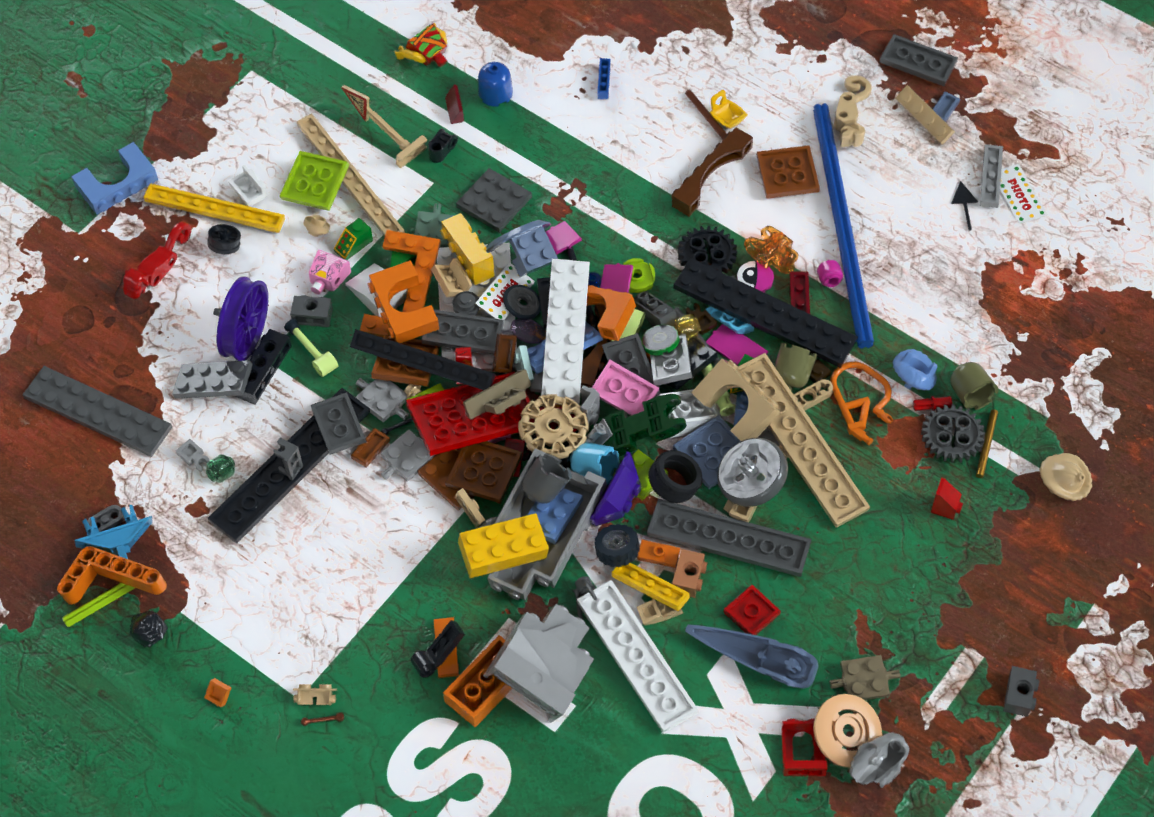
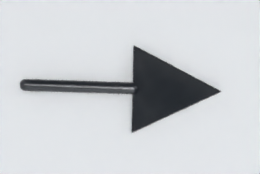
M960 181L951 204L964 205L968 230L971 231L972 227L967 203H978V201Z

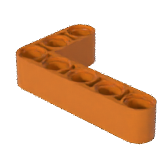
M88 546L80 551L58 584L57 591L66 603L75 604L82 598L97 574L155 595L163 593L167 583L159 571L154 568Z

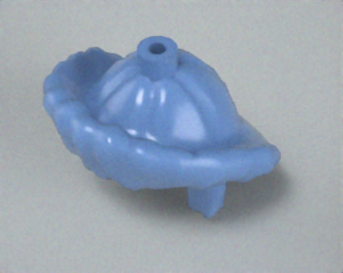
M908 349L900 352L894 358L893 368L902 381L906 382L904 387L910 390L913 387L917 390L925 391L935 386L937 381V364L935 362L932 363L926 354L915 349Z

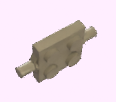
M881 655L841 661L842 678L830 680L831 689L843 687L847 694L855 695L863 700L889 697L888 681L889 679L900 678L899 669L887 671L883 665Z

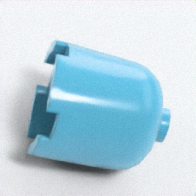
M588 442L583 443L574 450L569 459L573 472L585 476L589 471L605 478L607 485H609L613 478L614 469L619 467V453L614 450V447Z

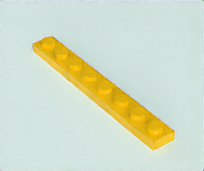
M151 183L143 197L145 202L276 233L280 232L285 221L284 214Z

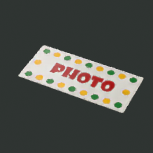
M1016 164L1001 169L1000 191L1018 223L1022 224L1048 216L1020 165Z
M508 263L477 300L476 304L495 319L504 320L510 313L503 302L504 292L513 285H524L530 288L535 281L527 275L519 277L514 265Z

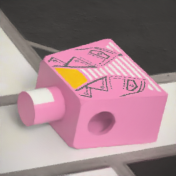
M318 250L309 270L310 282L313 284L311 291L317 295H320L323 289L331 292L335 291L351 273L350 262Z

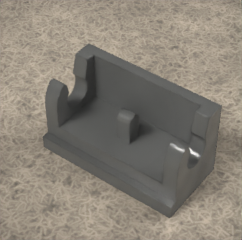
M279 438L277 443L280 445L282 452L274 449V454L282 458L285 469L280 466L278 468L282 474L288 476L293 481L303 467L299 448Z

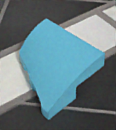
M713 307L706 308L713 318L738 334H748L754 331V327L751 324L740 321Z

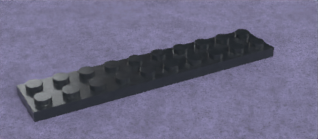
M690 258L673 285V289L740 321L751 324V326L782 341L810 351V354L815 353L818 358L839 368L843 366L858 339L857 336L692 258Z
M341 388L333 397L344 394L347 391ZM347 392L360 423L370 413V408ZM314 415L287 440L298 446L303 467L293 481L279 471V466L285 469L282 458L273 454L208 517V521L236 544L329 454Z

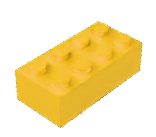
M537 513L459 533L458 539L470 578L546 559L549 551Z

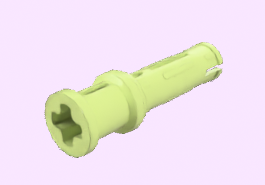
M710 363L701 371L704 377L713 369L712 364ZM728 391L715 403L718 404L720 408L719 413L723 417L733 414L736 407L729 399L730 394Z

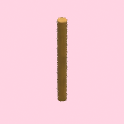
M992 409L989 415L976 477L978 478L984 477L998 416V411Z

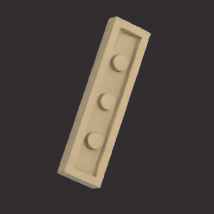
M908 85L895 97L942 145L955 133Z

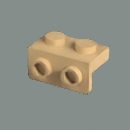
M453 258L449 265L434 264L431 269L446 297H455L460 292L469 291L472 286L470 279L457 258Z

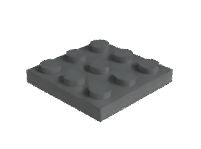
M488 168L461 197L456 206L458 209L500 233L532 198V193Z

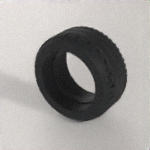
M668 450L660 454L650 467L648 475L651 487L656 494L664 500L673 503H683L691 499L700 488L703 479L697 462L688 454L678 450ZM664 468H670L679 472L687 485H680L672 481L667 476Z

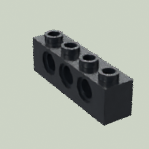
M269 329L262 336L258 348L254 349L251 355L250 362L252 363V368L244 395L235 397L256 405L292 347L289 336Z

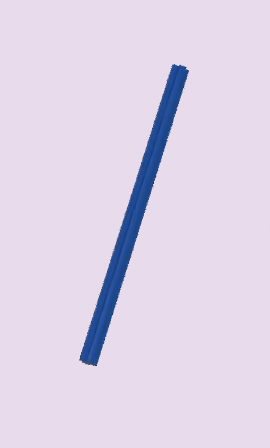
M826 103L822 105L816 104L813 106V113L855 334L858 337L857 344L861 349L864 347L870 348L874 342L829 108Z

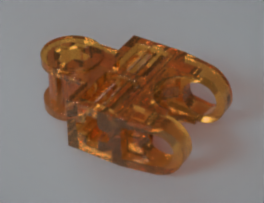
M769 225L761 229L763 240L751 236L744 241L746 251L766 269L773 265L784 274H790V272L794 271V263L798 260L799 256L797 251L792 249L794 241L778 229Z

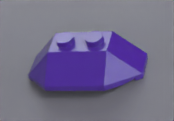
M626 452L590 517L594 526L623 518L625 512L628 513L632 507L631 501L634 496H637L641 490V482L630 452Z

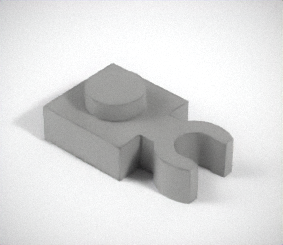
M191 439L176 450V454L189 466L195 463L196 469L200 472L203 471L200 463L205 462L210 465L209 458L203 455V450Z

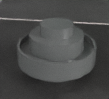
M460 292L454 297L452 302L454 312L476 315L480 309L476 304L479 297L473 292Z

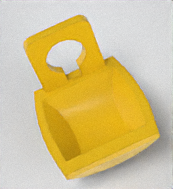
M724 90L719 91L710 99L712 107L710 114L729 129L736 127L748 116L740 106L726 99V92ZM722 96L720 104H715L717 98Z

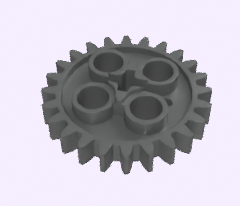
M952 404L951 409H949L947 405H944L943 410L937 407L936 412L931 410L930 416L926 415L925 422L922 424V442H926L925 448L931 447L930 454L937 453V459L943 456L944 462L947 458H950L951 463H954V460L957 458L961 463L963 457L968 461L970 455L975 457L976 452H980L981 445L984 443L985 432H983L984 425H980L981 419L975 420L976 413L970 415V409L964 412L962 411V406L955 409V405ZM952 419L955 421V426H954V436H955V438H954V448L951 447V440H952V431H951V428H952Z

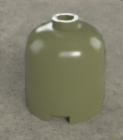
M781 343L774 367L791 391L792 388H802L808 382L817 354L809 355L810 351L795 345L787 348L786 343Z
M966 362L960 364L951 375V386L966 409L975 408L979 410L991 403V397L994 393H998V386L979 363Z

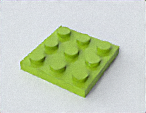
M299 151L281 191V200L330 211L348 170V162Z

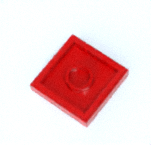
M754 585L749 586L723 609V613L740 629L752 635H757L781 613Z

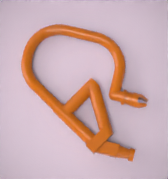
M846 362L841 368L837 367L831 375L830 382L833 384V393L847 423L849 435L854 436L859 441L866 442L870 446L873 439L869 438L866 432L863 431L866 428L869 412V397L845 402L837 386V378L846 369L858 368L879 381L885 389V395L872 411L878 418L889 424L893 422V418L888 413H885L882 408L889 402L892 389L889 382L882 375L866 364ZM862 406L859 421L854 422L849 409Z

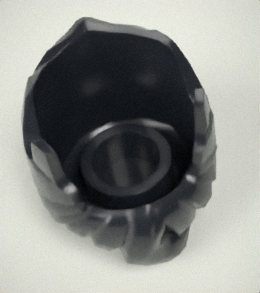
M145 611L132 616L129 634L143 647H151L163 639L168 627L156 612Z

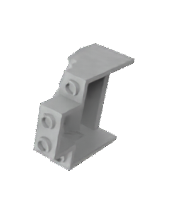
M554 605L542 622L537 615L526 612L521 616L483 676L487 678L491 674L495 675L549 713L551 716L548 722L552 723L564 715L575 697V690L594 660L588 651L578 648L590 627L585 625V621L581 618L571 615L568 609L562 605Z

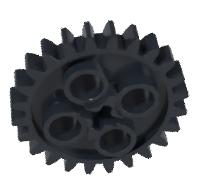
M700 226L699 231L693 228V233L687 231V237L682 236V241H679L678 260H681V266H686L690 258L698 262L703 261L700 263L727 274L728 268L732 269L733 264L736 263L737 245L734 244V239H730V234L724 235V230L718 232L717 227L711 230L710 226L707 227V230H704ZM704 240H705L706 243H707V250H705V242H704ZM708 255H710L711 265L708 263Z

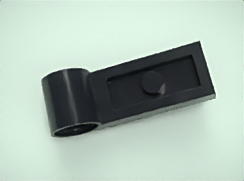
M450 620L426 651L420 650L412 655L411 663L422 678L431 676L465 636L457 622Z

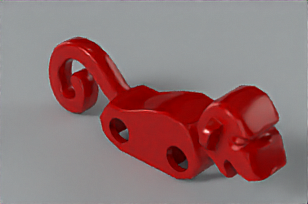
M184 221L177 223L170 231L165 246H159L153 253L142 260L137 269L130 268L125 270L123 278V291L125 295L132 299H137L141 293L145 292L147 286L154 287L159 284L177 260V253L172 251L175 242L185 244L191 236V226Z

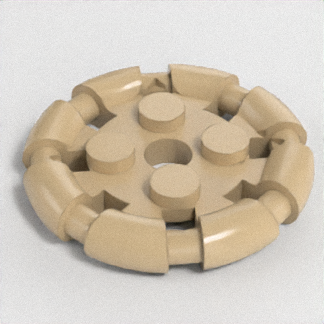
M558 394L539 396L537 400L529 402L520 415L522 417L518 423L520 437L522 441L526 442V447L532 453L536 448L558 459L567 458L570 453L585 443L587 439L586 433L589 431L587 416L581 411V406L569 397L557 396ZM555 404L563 405L562 410L554 408ZM574 413L576 417L572 418L570 414ZM529 419H535V422H529ZM556 422L559 428L551 429L548 424ZM573 428L578 429V433H574ZM535 433L537 438L533 440L531 435ZM566 441H568L569 446L567 447L563 445V443ZM545 444H546L547 446H553V447H552V450H551V449L544 448V447H545Z

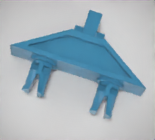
M129 505L130 514H128L125 507L121 508L126 524L99 532L94 517H91V527L87 520L84 519L82 523L84 524L87 536L76 539L75 546L82 549L91 546L128 559L126 553L131 552L132 546L153 523L152 516L138 520L133 505Z

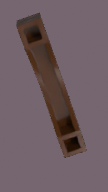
M737 127L732 132H728L725 139L716 145L714 151L705 157L703 163L694 169L693 174L685 178L682 186L674 190L671 196L672 207L690 217L700 206L701 189L709 175L724 164L743 159L753 147V137Z
M595 305V315L600 322L606 307ZM602 338V341L598 342L593 351L582 361L581 388L583 385L588 388L593 387L599 374L605 368V362H603L605 354L602 345L612 340Z

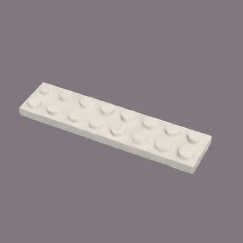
M552 259L541 396L558 394L557 396L569 397L578 404L580 402L590 262Z
M612 580L593 590L597 600H593L590 593L577 599L578 605L662 733L698 713L697 707Z

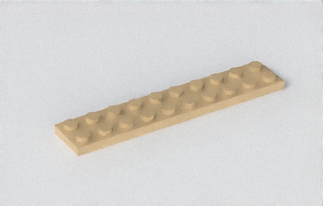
M766 353L738 366L737 371L741 374L743 372L752 379L750 383L753 386L758 385L765 392L763 395L767 399L770 397L778 404L776 408L780 413L769 424L768 428L779 444L782 445L783 450L834 526L837 528L870 509L869 504Z

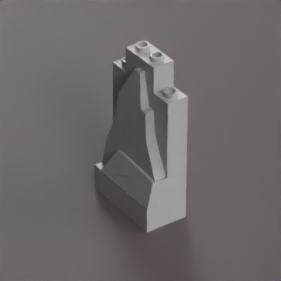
M534 449L495 524L527 516L535 502L527 498V494L522 487L523 478L540 454L544 456L545 452ZM571 471L572 478L564 489L583 495V501L556 544L546 541L549 547L547 558L490 573L488 576L490 587L498 592L503 590L516 600H519V598L526 600L536 580L538 584L544 587L551 586L554 588L583 531H588L592 524L590 517L607 489L606 479L589 471L585 476Z

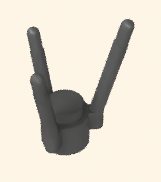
M587 576L577 579L575 582L576 589L573 590L576 597L578 617L582 620V609L578 605L577 599L590 593L593 600H597L593 591L595 586L592 585L590 578Z

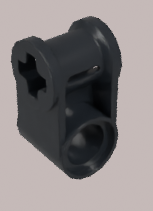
M440 129L428 144L430 161L434 163L442 162L456 146L458 136L450 135L444 129Z

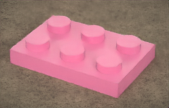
M612 360L608 361L592 387L600 393L601 400L620 411L624 410L630 416L644 411L642 402L654 398L659 391V387Z

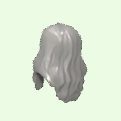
M890 732L859 746L857 754L851 762L850 776L859 784L864 785L874 781L879 783L881 788L892 782L900 773L901 765L909 753V747L904 737Z

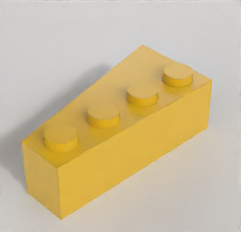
M460 213L441 221L442 229L440 233L443 239H447L450 251L452 253L455 252L456 258L461 266L464 267V271L473 284L477 285L495 277L492 254L490 252L487 253L484 243L480 244L478 235L475 232L472 233V228L464 216Z

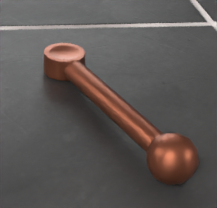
M339 712L336 716L314 719L302 718L301 724L307 726L309 723L330 720L341 722L344 720V714Z

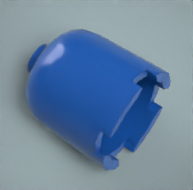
M489 62L479 70L478 95L484 104L497 107L500 103L505 101L507 103L512 98L511 74L509 68L500 62Z

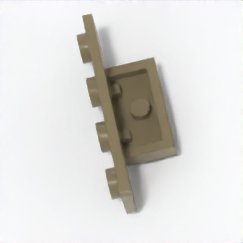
M522 369L465 400L463 405L468 418L473 419L485 411L496 415L502 414L508 407L520 404L521 400L527 397L525 389L531 386L527 371Z

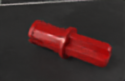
M931 396L927 399L913 401L915 411H935L937 407L943 409L944 405H947L948 408L952 407L951 396L937 398Z

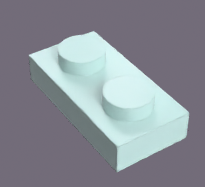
M521 345L515 351L513 363L516 364L517 372L522 369L527 371L530 383H532L534 377L526 345Z

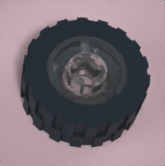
M616 524L604 527L597 533L598 535L595 537L594 542L596 555L604 565L622 567L633 562L638 557V552L640 551L637 533L633 528L627 525Z

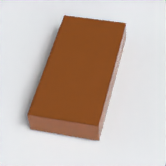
M374 428L366 437V443L360 444L351 454V459L367 468L389 443L390 437Z

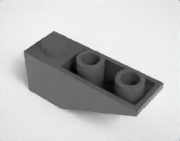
M648 291L640 292L634 297L636 307L639 311L645 312V318L652 327L670 325L675 327L676 330L680 329L678 318L673 308Z

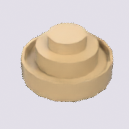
M306 216L303 225L312 236L318 237L319 235L327 234L330 230V224L322 216Z

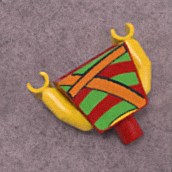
M432 23L411 38L405 47L406 49L403 46H399L400 52L394 51L397 59L407 58L425 65L435 61L439 67H442L448 61L442 55L447 48L446 33L436 27L435 23Z

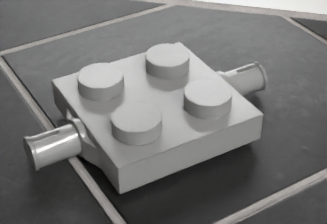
M362 378L357 380L356 385L361 387L363 391L355 398L368 406L370 413L383 423L395 414L403 420L408 418L409 413L402 409L406 399H408L407 394L394 383L375 379L368 384Z
M408 430L381 452V457L389 466L381 475L387 480L393 473H396L408 482L418 473L419 469L436 455L430 456L423 440Z

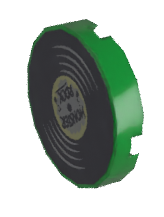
M658 325L648 329L643 334L641 341L646 353L660 356L664 352L668 351L669 353L678 346L679 334L675 327Z

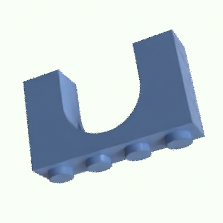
M134 142L118 150L121 161L129 170L128 176L120 183L114 185L102 184L95 179L88 168L71 176L76 189L96 215L122 202L127 197L138 193L143 188L149 186L150 183L153 184L158 181L155 168Z

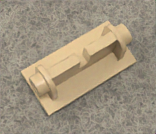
M299 684V688H293V690H298V695H294V703H298V705H313V697H317V705H332V703H336V695H332V691H337V689H332V684H319V688H311V684Z

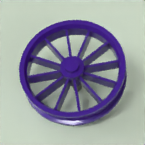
M246 276L239 277L229 289L222 308L214 309L213 314L219 316L216 343L221 356L227 358L233 356L237 361L247 360L256 348L261 338L268 312L269 295L264 281H251Z

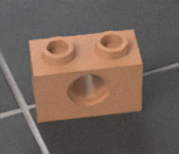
M681 549L672 584L687 591L690 597L695 598L697 591H701L703 580L700 579L701 573L705 574L707 562H704L705 554ZM692 572L694 573V575L689 576L686 573Z

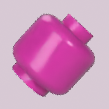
M826 260L817 268V275L823 286L836 287L843 279V272L837 261Z

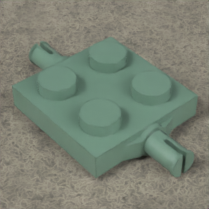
M435 203L433 212L418 211L415 235L440 239V248L449 247V242L447 239L444 240L440 233L442 229L441 221L454 215L441 214L442 205L438 203L437 209V203Z

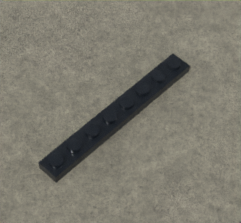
M355 329L350 344L351 348L481 390L491 387L496 375Z

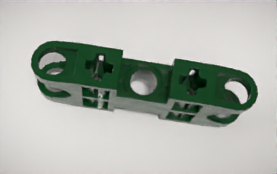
M667 394L642 402L644 411L632 416L621 410L604 417L603 419H605L612 435L603 445L614 447V450L618 451L619 456H622L627 451L633 452L637 450L636 441L650 436L654 441L659 442L680 433L687 426L686 420L684 418H670L672 411L681 404L680 396L677 394Z

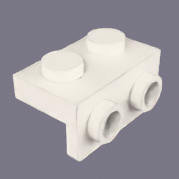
M244 164L242 165L243 172L228 180V183L241 200L251 207L266 198V185L262 180L257 179L252 168L249 169Z

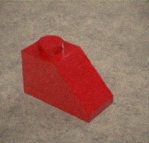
M944 478L940 480L931 513L954 520L955 514H960L963 503L960 502L962 494Z

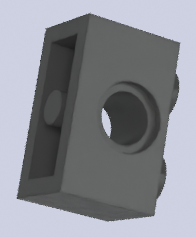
M294 295L290 312L291 319H296L298 325L329 327L333 311L331 298Z
M1012 666L1008 677L1003 712L1028 717L1030 710L1034 711L1036 698H1033L1034 691L1037 692L1039 686V679H1036L1037 671ZM1018 690H1024L1027 694H1021Z

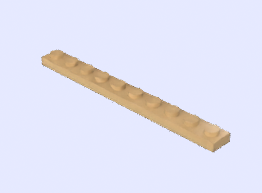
M311 113L298 120L297 126L321 156L348 162L349 167L342 183L384 237L387 230L405 233L401 225L314 115Z

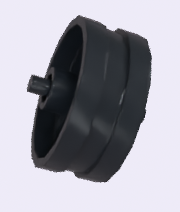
M218 224L212 226L208 231V248L215 253L223 255L235 253L240 248L241 233L231 225Z

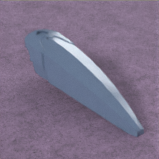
M687 624L685 630L691 636L725 656L788 686L801 689L808 688L815 679L818 661L813 655L800 647L786 643L783 644L775 639L714 627Z

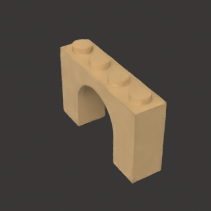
M721 359L691 393L703 405L711 408L729 389L742 388L748 397V409L730 431L740 441L758 438L779 415L780 411L776 408L778 404L770 397L767 399L763 395L765 392L758 385L753 386L750 383L752 379L744 372L741 374L737 371L738 366L732 360L726 361Z

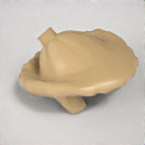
M1069 453L1048 456L1041 462L1040 476L1051 493L1071 501L1081 500L1090 493L1092 488L1091 473L1084 461L1077 455Z

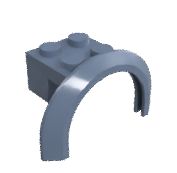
M536 220L498 237L486 246V251L489 253L509 241L517 256L512 262L519 277L552 264V259H558L545 232V229L551 223L543 220Z

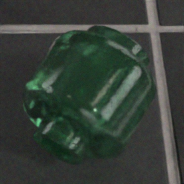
M219 454L207 462L206 474L211 481L222 483L234 475L235 462L231 457Z

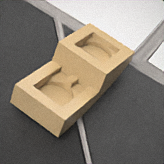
M655 599L636 607L644 626L683 614L682 608L676 611Z

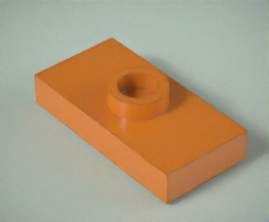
M642 540L637 560L676 568L681 548Z

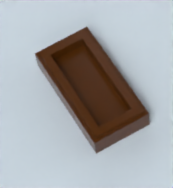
M497 333L493 372H512L517 340L516 335Z

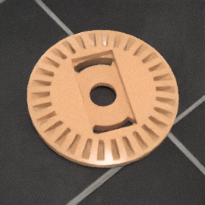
M841 694L826 700L819 708L814 720V735L819 749L831 762L845 768H851V762L854 760L853 757L856 756L858 750L848 751L842 747L852 748L857 746L858 749L862 744L882 736L881 723L875 710L865 700L851 694ZM840 711H853V714L846 713L841 716L838 714ZM846 724L852 726L854 730L851 737H847L843 732Z

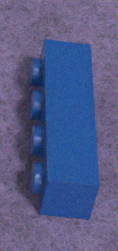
M600 58L598 99H609L611 58Z

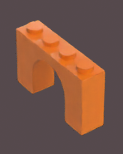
M411 260L369 275L370 282L367 283L371 294H375L376 298H374L376 307L382 310V313H380L383 323H387L389 326L387 331L391 339L394 338L395 342L403 343L439 330L438 318L432 305L412 312H400L390 305V301L396 293L419 285L418 274Z
M593 285L588 286L587 306L602 305L606 307L597 326L601 338L619 341L636 307L632 294L598 288Z

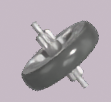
M763 438L743 440L731 447L720 461L717 471L719 488L723 495L736 505L743 507L762 505L774 498L784 486L788 475L787 459L783 451L772 441ZM753 457H757V463H753ZM744 475L745 479L738 482L737 478Z

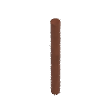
M690 89L687 90L685 95L724 140L727 134L695 94Z

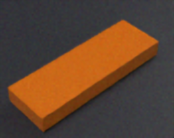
M454 617L434 619L435 639L450 620L454 621ZM457 646L442 665L438 667L439 678L459 676Z

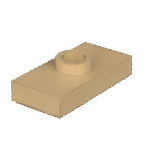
M463 488L455 494V498L475 527L478 528L485 522L484 517L478 510L480 509L479 505L474 499H470Z

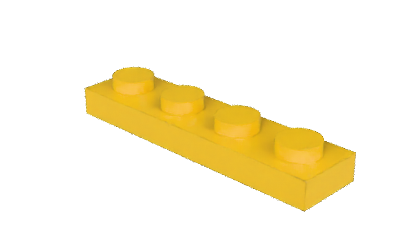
M632 563L622 567L616 566L612 571L613 578L676 611H679L690 598V594L687 591Z

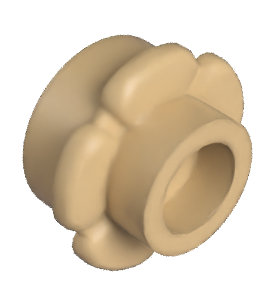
M409 384L404 390L407 398L421 393V386Z

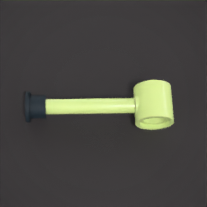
M291 319L285 324L284 329L295 335L315 358L312 364L321 377L338 368V363L329 351L321 354L300 331L296 319Z

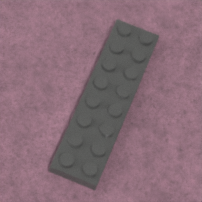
M43 366L23 393L25 399L150 457L154 455L172 429L171 423L46 366Z
M662 499L657 501L647 531V536L799 577L802 576L812 540Z

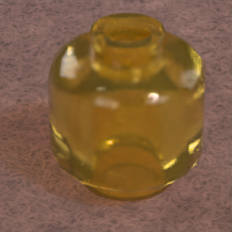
M692 314L677 317L675 325L672 326L675 327L679 335L686 334L687 340L697 337L698 331H701L697 316L694 317Z

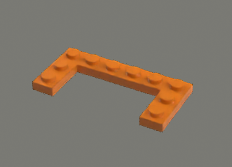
M387 230L382 246L383 249L417 255L414 268L418 274L419 285L408 288L402 312H412L424 308L433 275L431 269L436 263L441 241L436 238ZM364 314L360 331L384 338L385 335H389L387 331L389 326L387 323L384 324L379 316Z

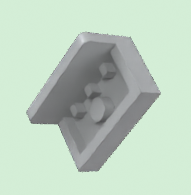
M583 385L581 388V411L586 414L590 428L591 425H595L599 418L600 393L594 388H588Z

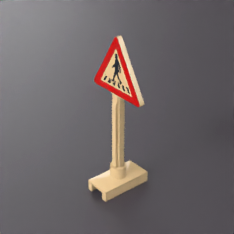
M343 85L341 87L364 121H368L370 117L399 145L402 151L396 155V165L400 169L427 148L424 145L427 139L423 135L413 143L404 140L375 111L370 109V99L368 96L348 86Z

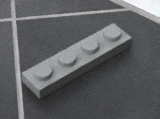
M985 144L980 206L998 208L1003 146Z

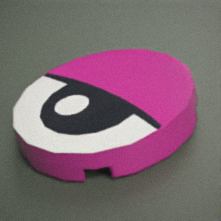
M750 261L739 268L737 280L765 293L773 285L774 274L767 264L760 261Z

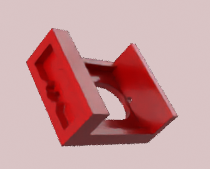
M792 718L782 721L783 776H826L827 761H825V756L819 749L814 735L815 719L798 721V719ZM798 732H806L812 737L814 760H793L792 740Z

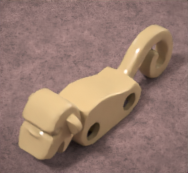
M852 75L847 77L844 83V87L850 92H844L840 96L835 113L834 128L840 132V147H849L851 145L858 147L862 145L865 137V128L857 123L858 108L856 103L870 96L872 85L866 78ZM860 85H862L865 88L862 92L856 95L852 93L860 91Z

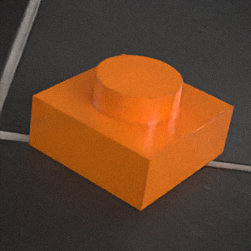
M214 678L210 680L204 698L219 707H223L227 702L231 687Z

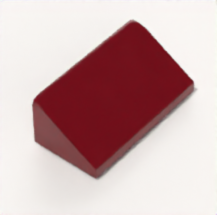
M455 84L445 97L451 124L463 123L464 121L458 86Z

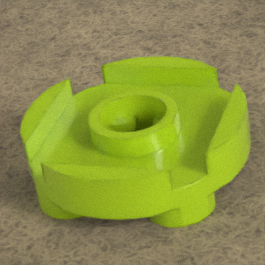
M640 258L630 259L623 263V265H633L629 293H640L652 289L655 281V269L652 264H648ZM635 273L641 275L639 278H634L633 276Z

